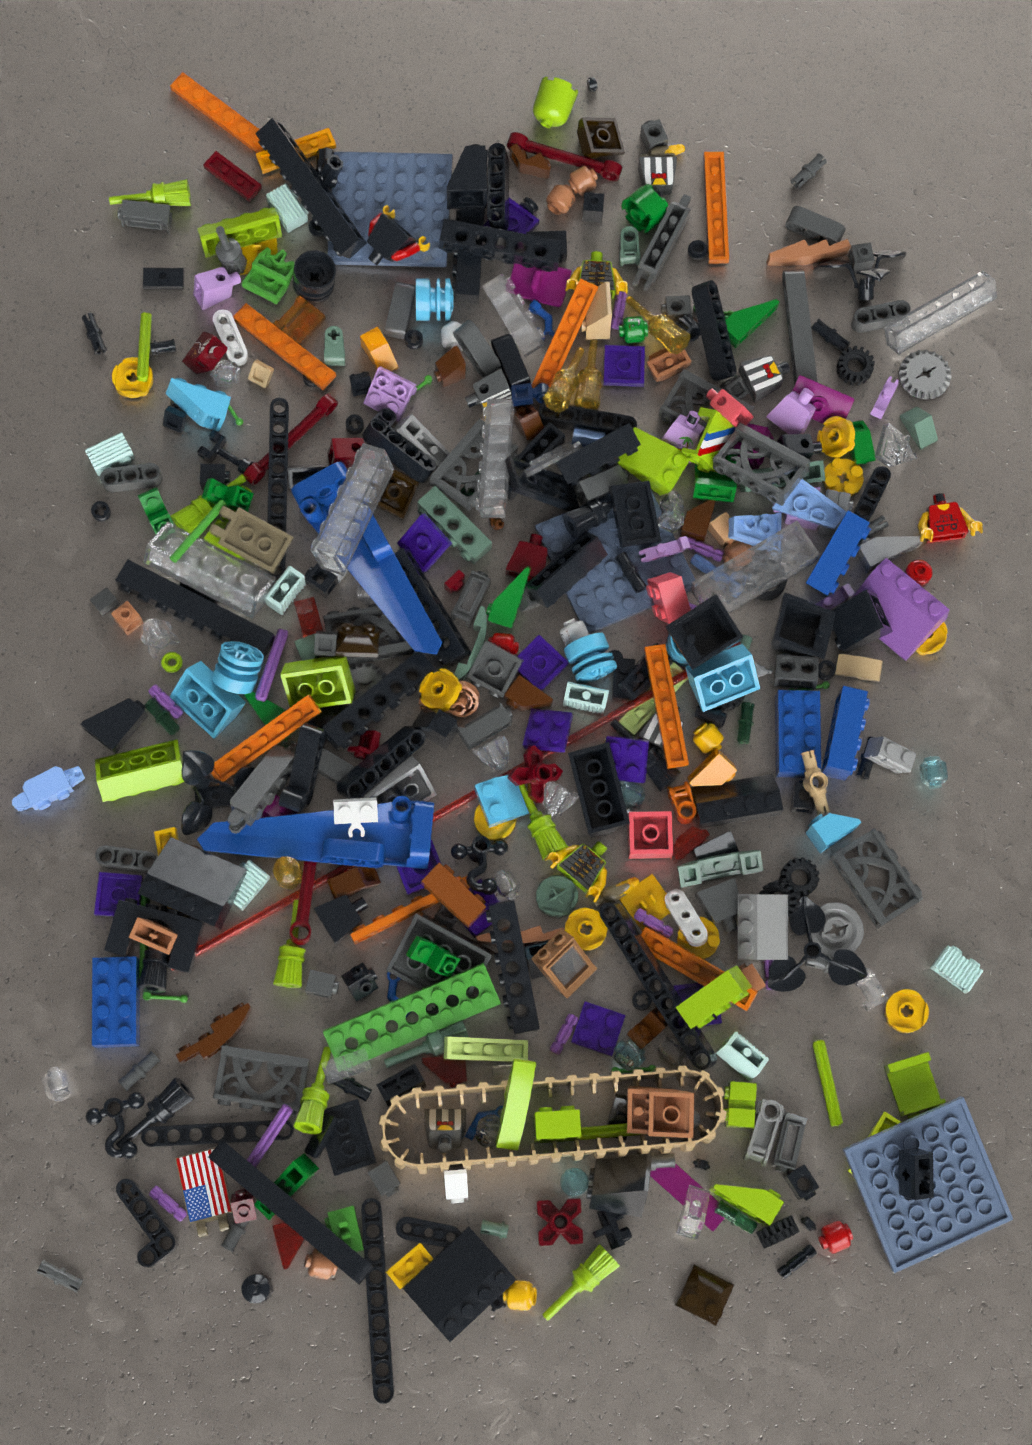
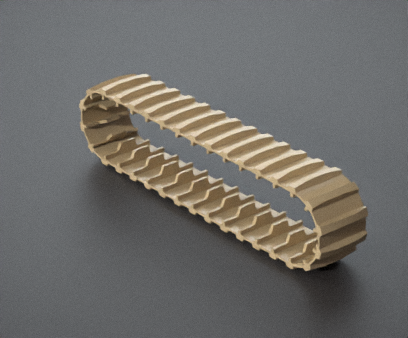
M685 1065L677 1066L671 1071H666L664 1067H657L653 1072L646 1073L642 1069H633L631 1074L611 1071L609 1076L589 1073L586 1078H577L575 1074L567 1075L566 1079L555 1080L553 1076L545 1077L544 1081L533 1082L532 1089L547 1088L548 1098H552V1087L568 1086L570 1096H574V1085L590 1084L592 1094H596L597 1083L611 1082L613 1091L616 1093L618 1092V1082L633 1081V1085L640 1086V1080L655 1079L657 1088H662V1078L676 1077L679 1087H683V1077H688L696 1080L693 1088L694 1091L702 1084L710 1093L709 1096L702 1100L705 1102L713 1099L715 1113L706 1111L704 1116L710 1117L714 1121L710 1130L705 1129L701 1124L697 1127L701 1132L700 1136L702 1138L692 1141L691 1138H684L683 1142L669 1143L667 1137H662L661 1144L647 1145L645 1134H641L639 1146L625 1147L623 1137L619 1136L617 1148L603 1149L601 1139L596 1138V1149L580 1151L577 1139L574 1140V1151L558 1152L556 1141L552 1142V1153L536 1154L534 1143H531L530 1155L513 1156L512 1150L508 1149V1157L491 1158L490 1147H486L487 1159L469 1160L468 1149H464V1161L446 1162V1153H442L443 1162L424 1164L423 1153H420V1164H413L405 1161L410 1150L406 1149L399 1158L390 1149L393 1144L400 1142L399 1137L387 1140V1126L397 1128L399 1126V1123L389 1120L396 1108L406 1115L407 1112L401 1104L416 1099V1108L420 1109L419 1098L438 1097V1105L442 1107L441 1096L460 1095V1103L464 1105L463 1095L477 1093L482 1094V1103L484 1104L486 1103V1093L503 1091L504 1096L508 1080H502L501 1085L490 1086L487 1082H479L478 1087H466L465 1084H457V1087L454 1089H444L440 1085L435 1086L434 1090L422 1091L420 1087L412 1088L411 1093L401 1097L395 1095L390 1099L392 1105L385 1115L379 1117L378 1125L383 1129V1139L379 1144L382 1151L390 1152L394 1157L397 1168L400 1170L405 1167L418 1169L420 1174H427L428 1169L440 1168L441 1172L449 1171L450 1167L462 1166L463 1169L471 1170L472 1165L484 1164L485 1168L488 1169L493 1168L494 1163L506 1162V1165L511 1167L515 1166L516 1161L526 1160L530 1165L537 1164L539 1159H550L551 1163H559L561 1157H571L573 1161H581L585 1155H593L595 1159H603L609 1153H615L616 1157H625L628 1152L636 1151L638 1155H646L650 1150L656 1149L661 1154L671 1152L672 1148H680L681 1151L688 1152L693 1150L695 1144L699 1142L708 1144L716 1138L715 1130L719 1123L725 1121L727 1112L723 1110L722 1100L725 1094L722 1087H717L709 1078L710 1074L704 1070L701 1072L689 1070Z

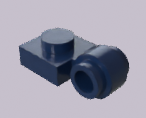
M531 383L511 386L513 407L533 404V398L541 404L548 402L551 398V389L545 383H540L535 388H532Z

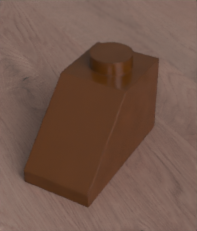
M454 346L435 362L433 374L436 381L441 382L443 388L466 379V362L458 346Z
M513 404L506 406L519 433L527 441L533 440L543 430L544 427L539 413L531 404L514 407Z
M708 500L687 511L685 518L681 517L678 529L682 530L680 537H692L697 542H704L716 500Z
M520 675L504 694L505 704L512 710L518 709L520 712L530 711L531 709L550 708L553 704V699Z

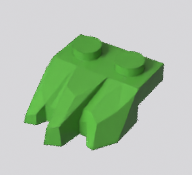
M267 247L253 261L252 269L243 280L242 287L277 305L289 287L293 276L294 261L285 262L287 253L284 249L276 255H271V250Z

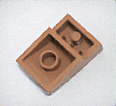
M629 1086L627 1133L648 1134V1136L693 1138L694 1093L666 1088Z

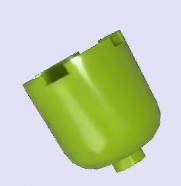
M548 77L542 78L533 105V114L543 127H560L567 122L578 96V90L571 89V83L554 77L553 81L548 80Z

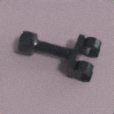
M212 430L209 434V439L216 443L212 450L209 451L201 446L197 451L199 453L198 456L209 463H212L217 455L236 465L238 472L244 474L246 469L254 463L248 458L239 459L223 449L227 442L226 437L215 430Z

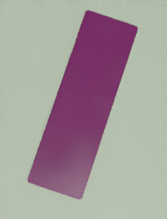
M676 1163L675 1168H656L655 1171H650V1177L711 1231H714L729 1214V1210Z

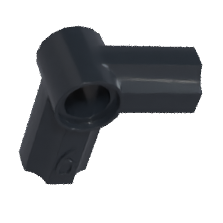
M325 147L317 151L315 170L326 186L332 189V187L336 186L338 175L343 168V161L338 155H334L332 149Z

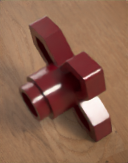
M532 745L523 754L526 767L513 768L507 778L515 786L528 783V797L538 804L542 803L548 795L546 783L557 781L563 770L555 763L548 765L543 763V752L535 745Z
M567 1199L560 1210L550 1200L537 1201V1215L548 1222L538 1232L539 1246H552L560 1234L570 1245L583 1243V1230L572 1223V1220L582 1212L581 1199ZM557 1218L563 1219L564 1224L562 1227L556 1225L555 1221Z

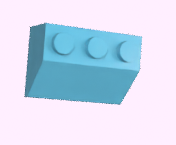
M743 644L719 653L693 670L690 665L685 666L689 684L702 712L760 689L752 654Z
M199 661L186 668L169 697L215 739L238 716L246 702L238 694L228 692L214 684L212 681L213 671L202 661Z

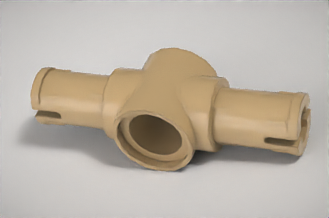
M814 750L800 753L806 771L804 772L803 786L810 793V797H813L817 815L831 812L825 795L827 793L828 778L821 772V768H818ZM813 778H816L818 780V787H815L813 785Z

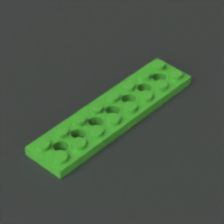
M482 963L325 1029L323 1034L341 1072L422 1038L427 1033L436 1032V1030H441L500 1005L501 1001L486 966ZM468 987H477L479 990L476 997H469L466 994ZM449 995H456L459 1001L456 1005L450 1006L447 1004L446 998ZM430 1003H435L439 1010L435 1014H429L426 1011V1006ZM407 1013H417L418 1020L414 1023L408 1022L406 1020ZM388 1021H396L398 1028L395 1031H389L386 1028ZM368 1029H375L378 1032V1037L370 1040L366 1037L365 1033ZM349 1037L357 1039L358 1045L355 1048L347 1047L345 1041Z

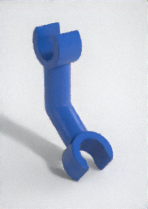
M533 300L529 305V311L533 314H538L545 320L542 341L544 342L545 335L547 334L551 335L553 339L555 332L553 331L552 315L544 310L538 301Z
M387 972L389 980L387 999L389 1002L399 999L396 996L397 984L401 978L391 979V973Z
M503 1105L498 1106L496 1110L478 1112L465 1137L472 1141L483 1120L497 1119L500 1121L498 1111L503 1109Z

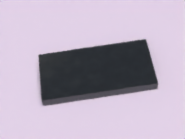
M511 456L505 460L515 493L569 512L580 508L572 483L566 484L562 475Z

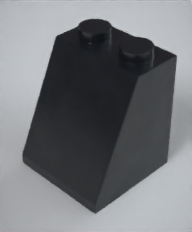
M472 144L465 146L447 185V209L487 208L485 145Z
M867 589L831 610L836 612L832 631H835L837 636L835 642L840 650L842 649L847 653L893 632L877 594Z
M652 1155L596 1159L595 1168H590L588 1181H592V1186L588 1185L586 1199H590L589 1209L642 1218L649 1191Z

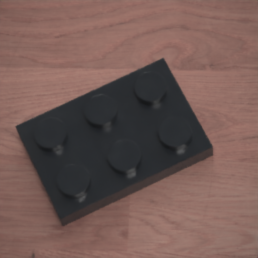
M650 481L610 486L609 493L620 548L660 542L661 537Z
M358 1099L325 1109L324 1113L336 1117L339 1121L326 1145L334 1176L376 1164V1158Z

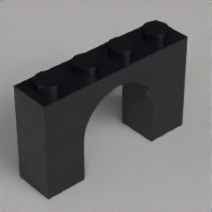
M126 897L125 901L119 900L104 950L128 957L133 939L129 938V935L137 917L151 921H162L167 923L172 931L178 934L172 949L168 968L191 974L205 923L189 915L188 918L179 916L180 912L167 909V912L158 910L159 906L146 903L145 907L137 905L138 900Z

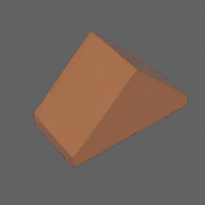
M137 917L129 938L169 955L178 934L161 923Z

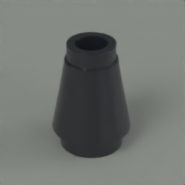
M698 705L695 717H698L707 724L712 723L717 728L722 729L727 713L723 712V709L717 708L702 712Z

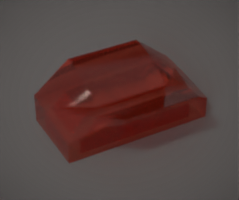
M691 826L676 839L673 845L671 860L675 864L680 862L694 848L706 841L710 833L706 829Z

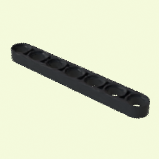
M273 1120L152 1126L143 1130L141 1140L148 1147L219 1144L221 1140L226 1143L259 1142L261 1137L256 1135L257 1127L265 1125L268 1128ZM287 1120L285 1123L290 1126V1133L287 1136H280L278 1133L274 1141L288 1140L293 1136L294 1127L291 1122ZM238 1126H243L246 1129V1135L241 1139L234 1136V1130ZM216 1127H221L224 1130V1136L220 1140H215L212 1137V1131ZM195 1128L202 1131V1137L198 1141H193L190 1138V1132ZM173 1129L178 1130L180 1133V1138L176 1142L168 1140V1133ZM149 1131L157 1133L158 1138L156 1142L148 1143L145 1137Z

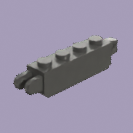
M684 194L679 203L672 202L638 265L637 274L632 285L637 286L642 277L647 280L643 290L648 292L652 283L656 282L689 219L691 211L688 208L691 201L690 196Z
M291 740L284 747L279 745L272 747L231 798V813L228 817V823L230 824L229 830L232 833L237 834L243 830L246 824L252 826L255 820H259L263 810L273 802L277 792L285 787L288 778L291 776L297 747L295 741Z

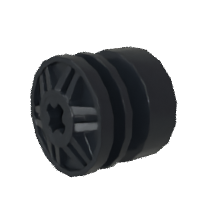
M311 250L302 253L296 259L292 283L294 292L300 299L313 304L321 303L330 297L333 293L336 277V267L332 258L325 252Z

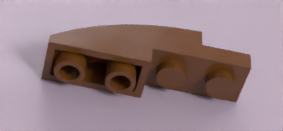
M240 1003L232 1008L233 1012L225 1016L223 1013L213 1019L214 1023L210 1024L214 1033L210 1034L207 1032L198 1038L199 1041L193 1045L188 1043L179 1048V1053L176 1054L179 1062L184 1064L199 1054L206 1061L221 1051L222 1045L226 1046L232 1041L244 1026L252 1011L250 1004L244 1005V1003Z

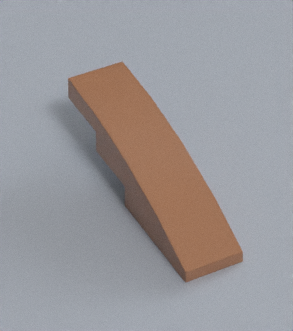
M826 239L810 246L807 245L805 240L769 253L766 263L768 266H799L824 262L847 255L851 245L848 239L829 246Z
M541 926L521 931L523 946L551 940L561 929L564 930V927L546 933L542 932ZM490 932L476 936V942L482 945L497 946L492 944ZM505 940L501 947H514V943L511 940Z

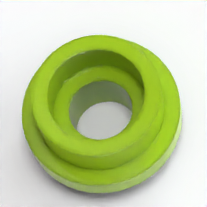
M169 652L163 656L161 664L165 671L175 673L181 669L183 661L178 653ZM175 660L176 664L170 666L169 661Z

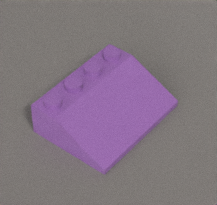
M887 558L872 571L851 597L853 598L866 589L877 594L893 631L879 638V640L905 661L947 619L950 610Z

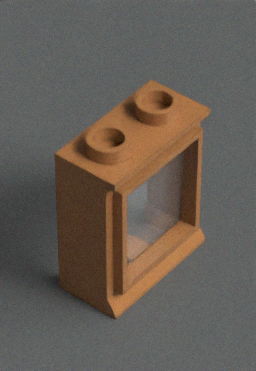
M563 929L555 934L531 958L554 989L567 999L598 969L581 949L574 937Z

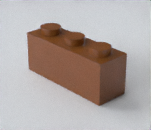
M439 862L421 881V885L460 922L469 928L485 912L486 906L484 904L486 901L479 894L473 895L469 891L470 886L463 879L458 880L453 876L455 872L447 864L443 866Z

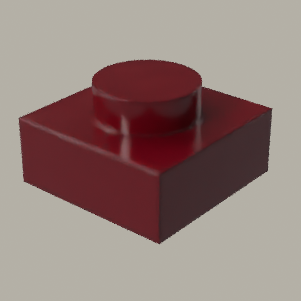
M461 570L456 571L444 583V589L449 594L454 591L458 592L465 584V574Z

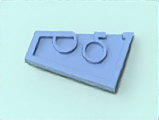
M803 479L786 499L783 506L776 503L772 507L773 510L833 530L846 514L844 509Z
M782 513L733 516L729 518L728 538L777 553L781 551Z

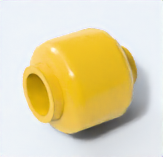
M704 722L693 731L694 736L692 740L702 753H712L716 748L718 750L722 748L721 743L724 736L714 724Z
M516 1280L503 1292V1300L507 1301L508 1307L512 1310L528 1311L536 1304L537 1289L533 1287L530 1281Z

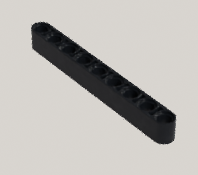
M278 397L272 400L269 411L267 523L273 526H280L282 531L286 533L289 405L284 398ZM280 405L285 410L278 413L274 410V407ZM280 425L284 428V431L277 433L273 427ZM276 445H280L283 447L284 451L281 453H276L273 450V447ZM275 465H279L283 468V472L275 473L272 468ZM279 485L283 488V491L275 493L272 487ZM275 505H278L283 509V511L279 514H276L271 510V508ZM286 553L278 566L282 571L279 575L266 571V575L271 581L276 582L286 569Z
M615 902L603 904L599 910L601 919L692 1064L699 1070L713 1067L716 1064L717 1056L701 1029L697 1026L690 1029L686 1022L683 1027L678 1025L677 1020L681 1015L676 1007L683 1001L624 907ZM610 907H613L615 910L613 918L609 915ZM622 925H624L627 929V932L624 936L620 932V928ZM633 943H636L638 946L636 954L631 949ZM645 961H647L650 966L648 972H645L643 969V963ZM656 979L661 983L659 991L654 986ZM667 998H670L673 1002L671 1009L666 1006ZM690 1035L696 1038L695 1046H692L689 1042ZM703 1053L706 1054V1056L708 1057V1063L706 1065L703 1064L701 1061V1055Z
M221 1140L208 1156L211 1161L357 1284L360 1285L374 1268L225 1141Z
M368 1198L362 1204L361 1213L364 1259L374 1267L366 1276L373 1395L377 1402L386 1404L394 1396L383 1216L380 1202L375 1198ZM370 1202H374L378 1206V1211L373 1215L367 1214L365 1210L366 1205ZM370 1225H377L379 1227L378 1236L371 1238L367 1235V1229ZM377 1247L381 1251V1256L378 1260L373 1261L369 1258L368 1253L371 1248ZM374 1270H379L383 1276L381 1282L377 1284L370 1280V1274ZM375 1293H380L384 1297V1303L379 1307L374 1306L371 1301ZM377 1316L383 1317L386 1322L385 1327L381 1330L373 1326V1320ZM379 1339L387 1343V1349L383 1353L377 1352L374 1347L375 1342ZM379 1363L387 1364L389 1368L387 1375L380 1376L377 1374L376 1366ZM382 1386H386L390 1390V1396L387 1399H381L378 1396V1389Z

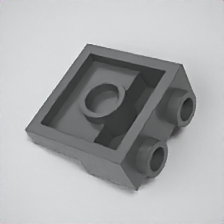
M486 640L467 678L471 679L470 683L479 688L483 686L489 689L488 693L497 698H500V696L504 697V694L515 680V676L524 660Z

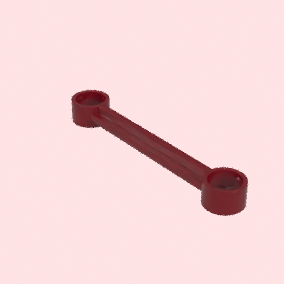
M518 132L510 134L506 145L509 150L511 146L517 144L525 152L532 154L541 152L543 157L579 168L586 166L589 170L593 168L596 173H599L608 181H618L623 169L615 161L607 160L601 162L530 141L525 135Z
M325 394L318 401L316 407L288 433V450L323 417L329 416L336 409L338 401L331 394ZM276 445L273 447V450L276 453H281L284 451L283 447L280 445ZM269 452L259 462L251 464L244 472L243 476L252 486L259 483L268 470Z
M304 861L296 921L290 927V939L296 945H304L311 939V927L308 923L317 862ZM297 927H304L307 929L308 935L304 939H297L293 936V930Z

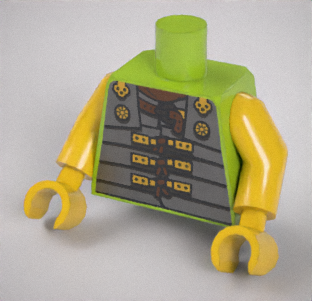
M599 251L592 252L591 260H584L582 266L575 269L570 279L567 280L565 291H568V289L575 291L581 278L596 286H600L604 282H610L611 299H614L615 288L616 295H619L620 291L628 294V283L623 281L617 269L612 267L610 261H603V253Z
M597 841L590 849L585 844L580 846L575 844L557 852H551L544 859L545 861L551 860L553 862L550 866L552 869L557 865L556 869L586 894V898L588 895H593L595 897L593 902H597L606 885L607 878L606 862L601 858L607 850L605 845Z

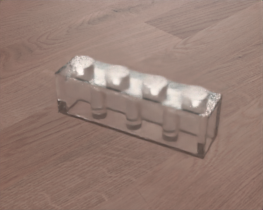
M502 273L482 286L525 357L546 345L542 339L545 335L541 328H535L532 323L535 321L530 310L526 312L523 308V305H525L523 298L520 294L515 295L513 289L516 287L510 277L506 279Z

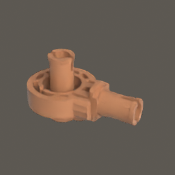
M459 681L462 685V690L455 703L445 713H450L457 717H467L477 710L480 695L473 684ZM419 696L420 709H429L421 702V696Z

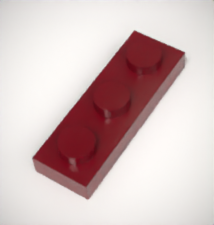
M217 151L203 164L204 169L248 202L262 189V185Z

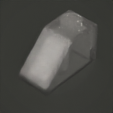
M365 1048L321 1063L328 1084L372 1069Z
M689 1185L679 1216L676 1234L694 1240L698 1239L705 1223L710 1191Z

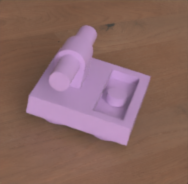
M380 366L376 371L363 404L378 412L382 408H388L396 414V421L399 422L404 415L411 396L417 392L416 384Z

